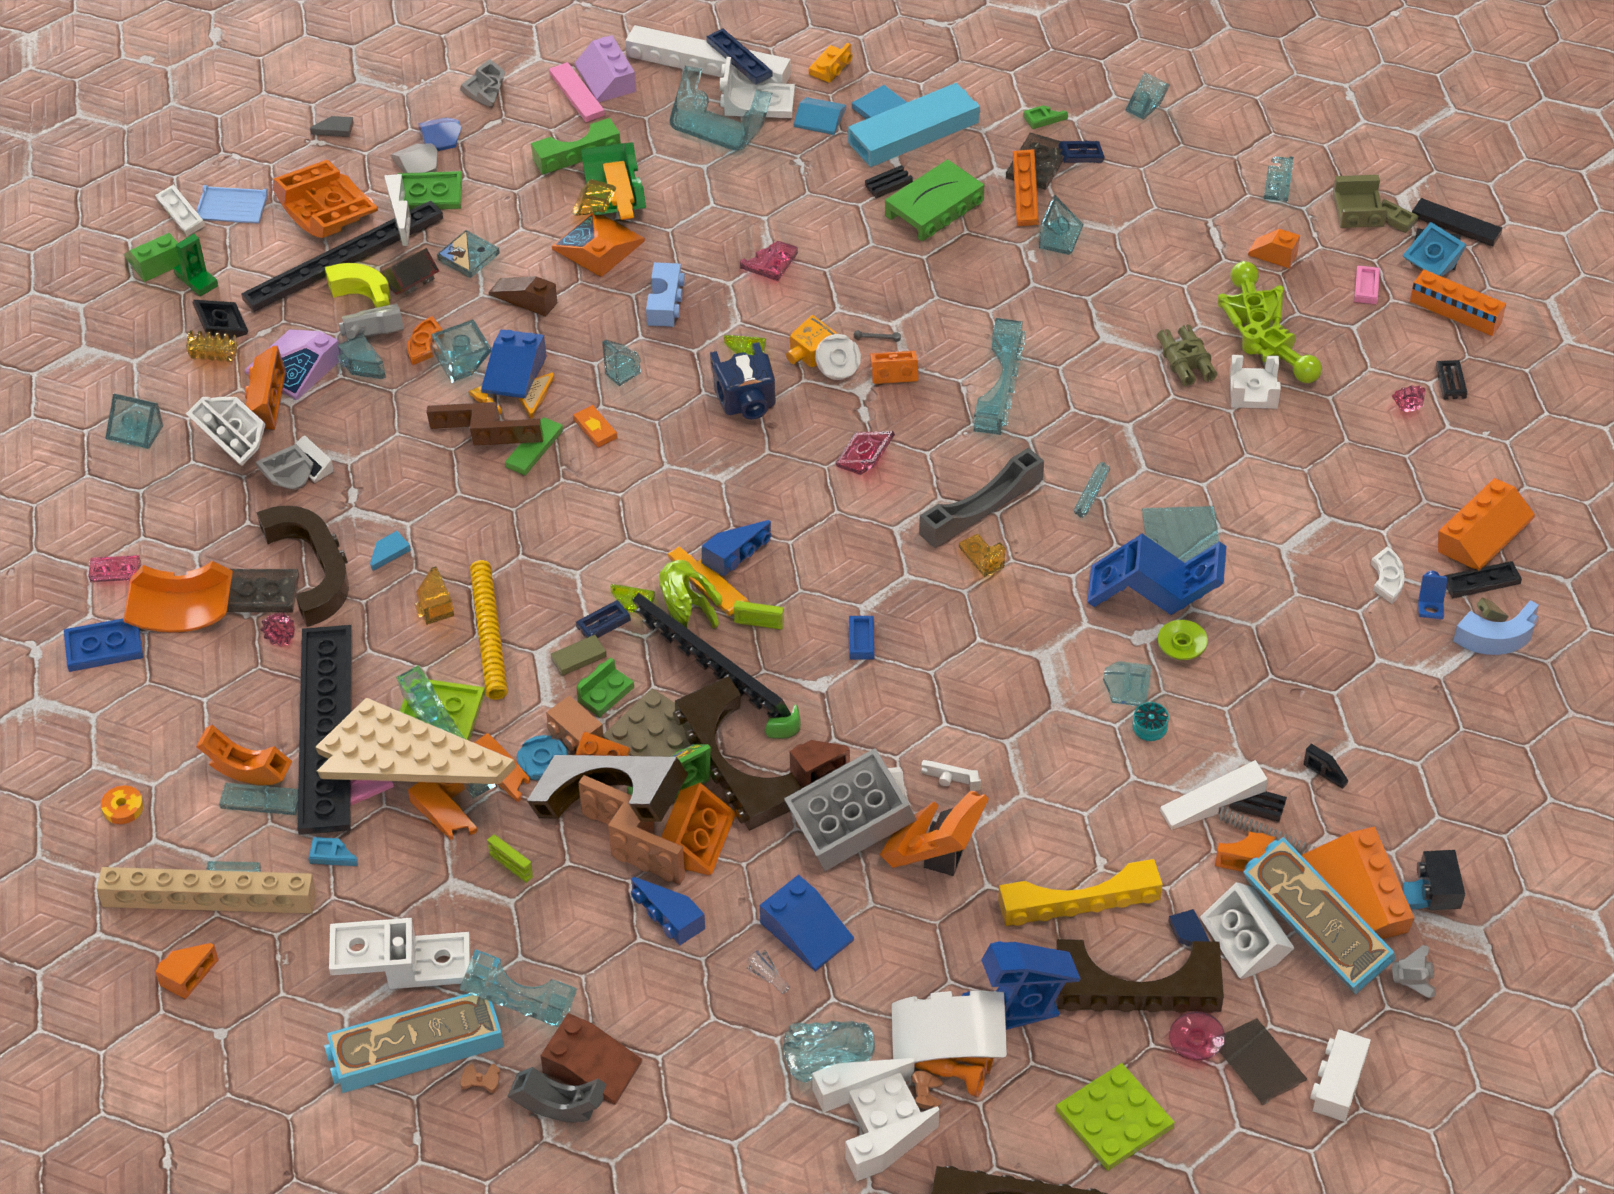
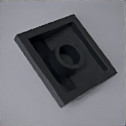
M193 300V306L203 329L209 335L224 342L248 334V329L236 302Z

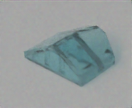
M1117 661L1106 667L1103 682L1109 692L1111 702L1133 706L1146 703L1152 665Z

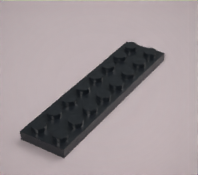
M640 593L632 599L637 607L635 611L644 619L642 622L650 630L654 631L657 628L661 632L660 636L670 644L673 641L677 643V648L687 657L692 654L696 658L695 662L704 670L708 667L714 671L712 674L718 680L729 676L741 697L744 694L750 698L748 701L756 709L760 710L762 707L766 709L769 718L791 716L781 697Z

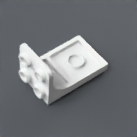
M731 57L726 58V64H722L721 70L722 77L724 78H720V91L724 93L721 94L720 106L724 107L725 116L792 118L795 84L759 83L755 85L753 82L744 81L734 74L731 66Z

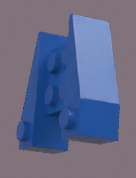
M998 941L990 943L981 959L991 987H998L996 992H1004L1006 1030L1058 1017L1060 1013L1055 1000L1066 982L1080 981V976L1071 954L1066 951L1019 942ZM970 991L963 993L962 996H969Z

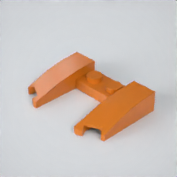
M489 733L474 742L513 759ZM514 760L516 768L498 785L515 801L519 802L523 796L517 790L522 781L530 784V778ZM418 782L408 789L410 802L450 840L454 839L453 830L466 827L470 835L478 832L474 823L452 800L453 797L473 783Z
M970 791L952 809L939 830L926 833L939 806L935 801L930 803L927 807L914 814L916 821L893 833L881 851L880 856L892 868L965 849L989 798L985 794L979 795L976 791Z

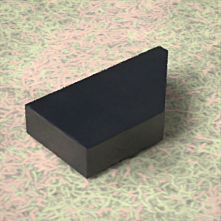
M1312 743L1306 748L1304 766L1341 788L1348 784L1349 780L1332 755Z

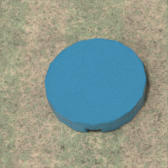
M547 735L535 736L522 744V748L517 752V763L530 779L539 781L554 755H567V748L559 739L555 740Z

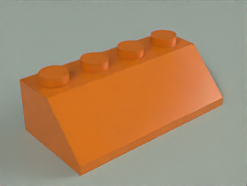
M1494 478L1438 531V552L1466 566L1480 570L1535 518V513L1514 486Z

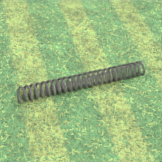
M1222 806L1219 815L1220 821L1229 822V825L1233 824L1234 827L1238 826L1239 829L1243 828L1244 831L1248 830L1249 833L1253 818L1245 829L1249 817L1245 818L1241 826L1244 814H1242L1236 824L1239 812H1237L1234 820L1231 822L1234 810H1232L1229 818L1226 820L1230 809L1227 808L1225 815L1222 817L1225 806ZM1257 820L1250 832L1260 833L1263 823H1260L1258 830L1255 832L1258 824ZM1265 825L1264 830L1262 831V833L1264 834L1267 830V825ZM1270 827V829H1269V831H1268V833H1267V835H1269V836H1270V833H1271V831H1272V829H1273L1272 827ZM1277 829L1274 830L1273 837H1275ZM1282 831L1279 832L1278 837L1276 838L1277 841L1280 840ZM1291 835L1289 836V838H1288V840H1287L1289 843H1290V840H1291V838H1292ZM1296 838L1293 839V842L1291 844L1293 847L1297 840ZM1301 840L1298 841V844H1297L1296 847H1295V849L1297 850V852H1298V849H1299ZM1306 842L1303 843L1298 852L1301 855L1303 854ZM1311 844L1308 845L1304 853L1309 851Z

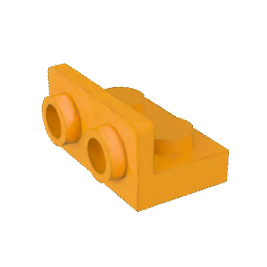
M846 43L842 49L830 45L809 67V75L830 83L852 61L851 44Z

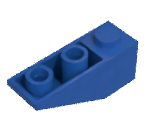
M766 520L717 533L702 545L701 563L724 577L731 570H735L746 558L751 557L762 545H766L771 538V521Z
M637 877L631 878L632 898L637 904H642L646 908L647 914L654 922L658 921L665 935L669 939L673 938L679 945H682L705 930V915L688 896Z

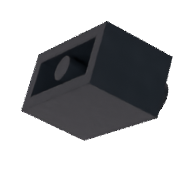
M1423 851L1421 862H1417L1418 878L1423 880L1422 898L1427 900L1429 910L1461 909L1465 890L1456 851Z

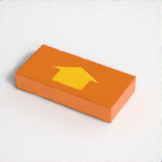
M593 405L573 414L574 421L597 448L618 438L617 432Z

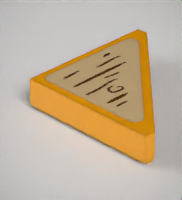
M553 372L535 378L526 398H518L530 419L534 418L537 408L542 404L548 393L549 386L555 380Z

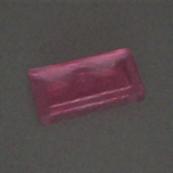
M140 556L91 558L88 574L90 582L130 580L131 576L140 569Z

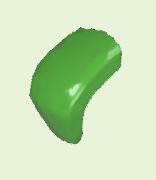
M793 706L791 716L768 719L765 727V733L768 738H790L800 731L801 718L798 706Z

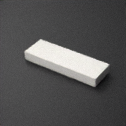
M174 184L155 195L157 201L186 236L206 226L203 219Z

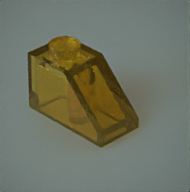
M437 566L432 567L416 591L418 602L414 603L418 617L423 616L426 625L454 616L451 597Z

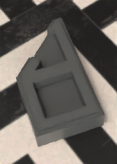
M331 116L311 126L310 132L312 135L350 137L354 124L353 117Z

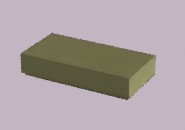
M596 635L551 653V660L562 676L607 657L606 650Z

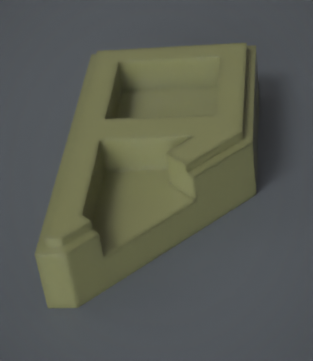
M1386 199L1382 200V207H1385L1387 210L1386 222L1388 225L1407 233L1418 222V215Z
M1481 598L1477 603L1478 609L1483 611L1482 615L1497 622H1505L1509 617L1490 600Z

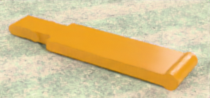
M619 161L603 164L612 205H617L620 219L634 218L633 206L631 204L634 203V197L625 162Z
M680 546L667 554L672 561L685 560L689 562L696 572L705 576L714 585L715 590L722 596V604L718 605V607L728 616L734 614L735 600L749 602L746 597L739 593L718 573L702 564L701 559L696 561L692 555H689ZM689 577V581L713 601L700 582Z

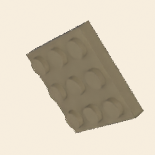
M653 688L602 735L604 739L629 747L631 749L629 756L669 757L678 750L691 746L686 738L685 729L682 725L679 726L673 717L675 702Z

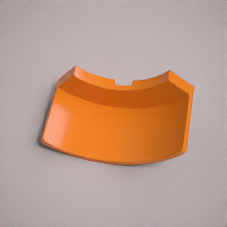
M210 561L203 567L187 571V575L175 576V572L161 571L143 565L130 578L123 620L132 626L158 632H187L212 625L221 620L227 613L233 571L214 561Z

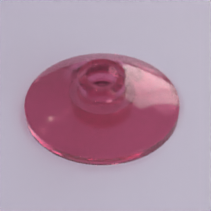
M1189 1012L1181 1015L1173 1022L1169 1031V1040L1174 1051L1181 1057L1193 1061L1210 1059L1220 1052L1224 1045L1225 1032L1221 1023L1212 1015L1204 1012ZM1198 1039L1201 1042H1193V1040Z

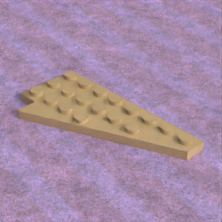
M365 698L315 747L319 755L328 758L317 770L322 779L500 784L516 768L514 760L368 698Z

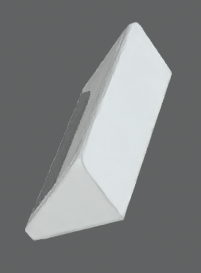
M305 435L301 437L296 444L313 462V468L308 478L316 483L334 472L332 461Z

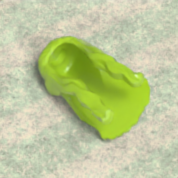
M675 560L666 564L659 573V586L671 617L688 628L691 606L695 604L701 607L703 613L706 614L712 624V628H717L719 621L714 608L710 606L705 596L694 592L690 588L689 577L698 580L715 605L718 606L722 604V596L715 590L714 585L705 576L696 572L691 564L685 560Z

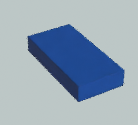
M849 616L850 660L874 659V616Z

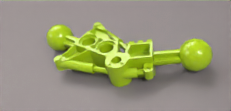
M1247 261L1237 263L1232 268L1230 277L1232 283L1242 289L1243 293L1237 295L1219 294L1218 306L1225 311L1234 327L1238 328L1242 334L1243 351L1247 354H1261L1262 361L1265 363L1267 356H1278L1279 359L1282 358L1293 366L1294 376L1298 381L1306 384L1317 381L1322 373L1321 362L1315 356H1300L1292 350L1296 335L1290 333L1288 329H1284L1279 324L1282 320L1284 287L1278 285L1272 290L1256 291L1255 284L1259 278L1257 267Z

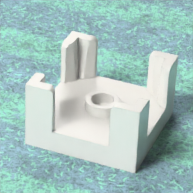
M1232 355L1229 373L1231 407L1278 409L1281 391L1280 382H1277L1279 357L1267 356L1265 369L1242 368L1243 355Z

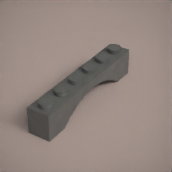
M1028 447L1012 457L1004 468L975 494L955 503L937 504L921 514L919 535L934 548L940 546L1043 480L1044 460Z

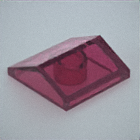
M894 431L855 432L836 461V466L859 475L867 472L881 458L895 436Z

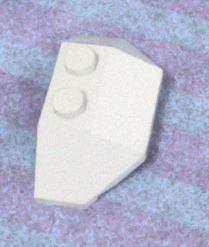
M202 397L186 413L241 466L259 449L266 424L237 397Z

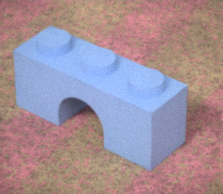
M654 262L651 277L652 294L648 295L646 307L647 326L674 327L675 318L680 317V304L678 302H682L683 290L680 287L685 285V273H681V264Z

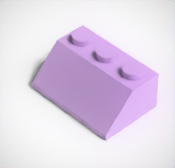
M612 35L593 40L575 61L578 72L598 102L636 92L635 72Z

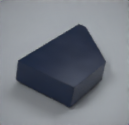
M1194 909L1169 916L1168 922L1179 943L1190 946L1192 941H1209Z

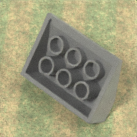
M876 748L784 798L824 871L916 821L908 801Z

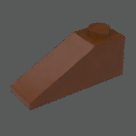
M537 276L500 278L489 291V295L545 317L558 303L556 284Z

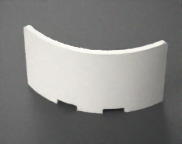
M952 991L931 993V999L923 1000L913 996L892 1003L893 1059L913 1058L915 1063L946 1058L1006 1057L1004 992L970 991L969 996L952 997Z

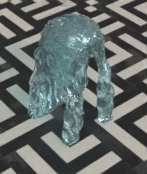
M833 1020L826 1024L817 1022L811 1024L792 1023L789 1026V1031L785 1033L783 1045L784 1058L786 1059L789 1073L798 1081L808 1082L812 1080L813 1072L838 1063L870 1061L875 1051V1038L870 1026L864 1022H839Z

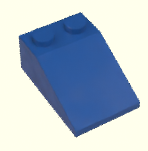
M501 329L493 343L481 392L526 398L534 379L537 377L547 357L544 335Z
M799 874L759 905L760 923L815 972L854 941L853 935L819 892Z

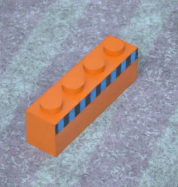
M1424 269L1413 283L1410 298L1411 303L1490 336H1493L1501 325L1506 303Z

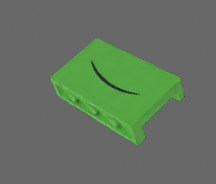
M947 159L885 199V216L890 220L897 216L901 217L918 230V239L924 241L960 216L965 215L966 212L975 206L980 205L984 201V184Z

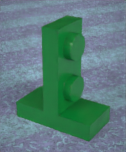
M192 234L177 243L176 248L180 264L173 268L174 274L200 297L218 287L217 279L206 270L199 237Z

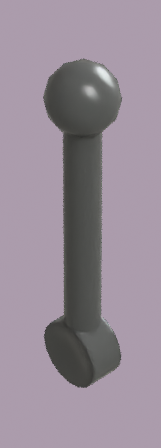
M857 330L853 334L855 339L865 337L892 339L894 342L901 340V334L898 332L893 334L862 333Z

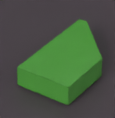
M1042 105L1025 110L1023 117L1032 129H1036L1068 119V112L1064 110L1061 112L1053 111L1051 107Z

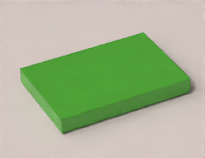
M462 171L397 173L402 174L405 189L404 201H408L409 210L428 201H432L439 209H461Z

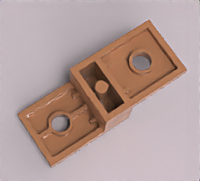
M583 775L579 781L582 814L589 819H596L608 825L611 856H614L621 862L635 865L644 872L649 871L656 874L667 882L672 881L680 885L685 878L683 847L656 836L654 822H645L638 819L628 804L632 795Z

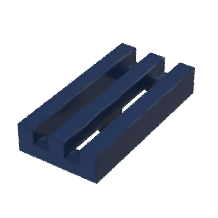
M1061 141L1058 145L1059 149H1062L1061 156H1064V163H1102L1105 159L1099 141Z
M616 600L576 621V627L578 630L581 629V633L586 638L593 635L599 638L631 621V616L620 602Z

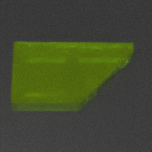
M724 335V343L736 354L745 352L746 354L753 355L752 344L758 342L762 352L764 353L766 338Z
M616 584L610 585L613 596L629 612L637 613L635 611L637 607L632 599L638 593L652 603L655 599V591Z

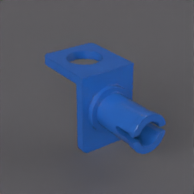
M1428 571L1422 576L1418 599L1419 617L1444 619L1443 603L1447 586L1446 576H1440L1436 571ZM1433 608L1436 609L1438 612L1431 613L1426 611L1425 609Z

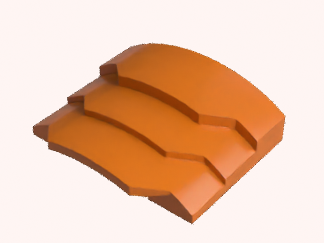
M328 159L273 178V191L289 216L306 232L319 238L340 232L342 226L359 221L360 217L378 211V207L373 203V199L365 195L352 182L349 176L341 174Z

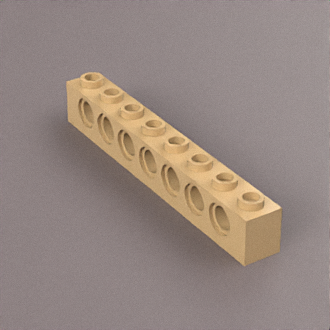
M102 867L96 888L102 907L312 914L316 897L313 876L309 873Z

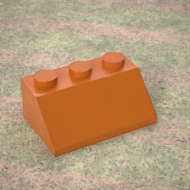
M272 346L255 357L253 367L249 368L250 384L245 388L246 406L266 424L264 429L275 430L286 375L278 346Z
M697 783L680 790L661 838L683 847L685 870L711 875L736 815L735 811L704 785Z

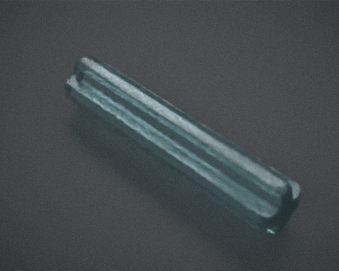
M1100 462L1096 466L1074 508V513L1080 518L1088 514L1110 471V466L1106 465L1105 462Z

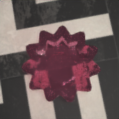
M1413 385L1402 387L1401 390L1395 391L1392 398L1401 411H1414L1423 406L1426 389L1421 388V386L1414 387Z
M275 613L268 615L267 619L261 621L263 627L260 630L265 633L264 638L269 639L272 645L277 643L282 647L284 643L290 644L291 639L294 637L295 626L294 621L291 620L289 615Z

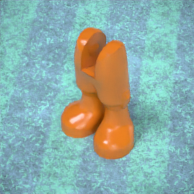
M962 1057L936 1059L915 1063L914 1067L942 1077L952 1076L962 1079L966 1083L968 1093L979 1097L984 1086L985 1075L990 1073L994 1058ZM962 1061L971 1065L960 1064L957 1062Z

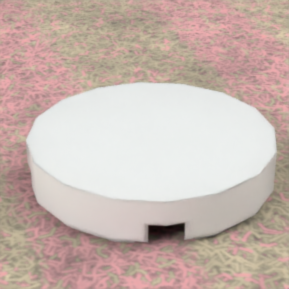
M833 334L827 336L819 343L816 349L815 360L819 370L825 376L834 380H843L856 372L861 362V353L858 345L852 342L848 336Z

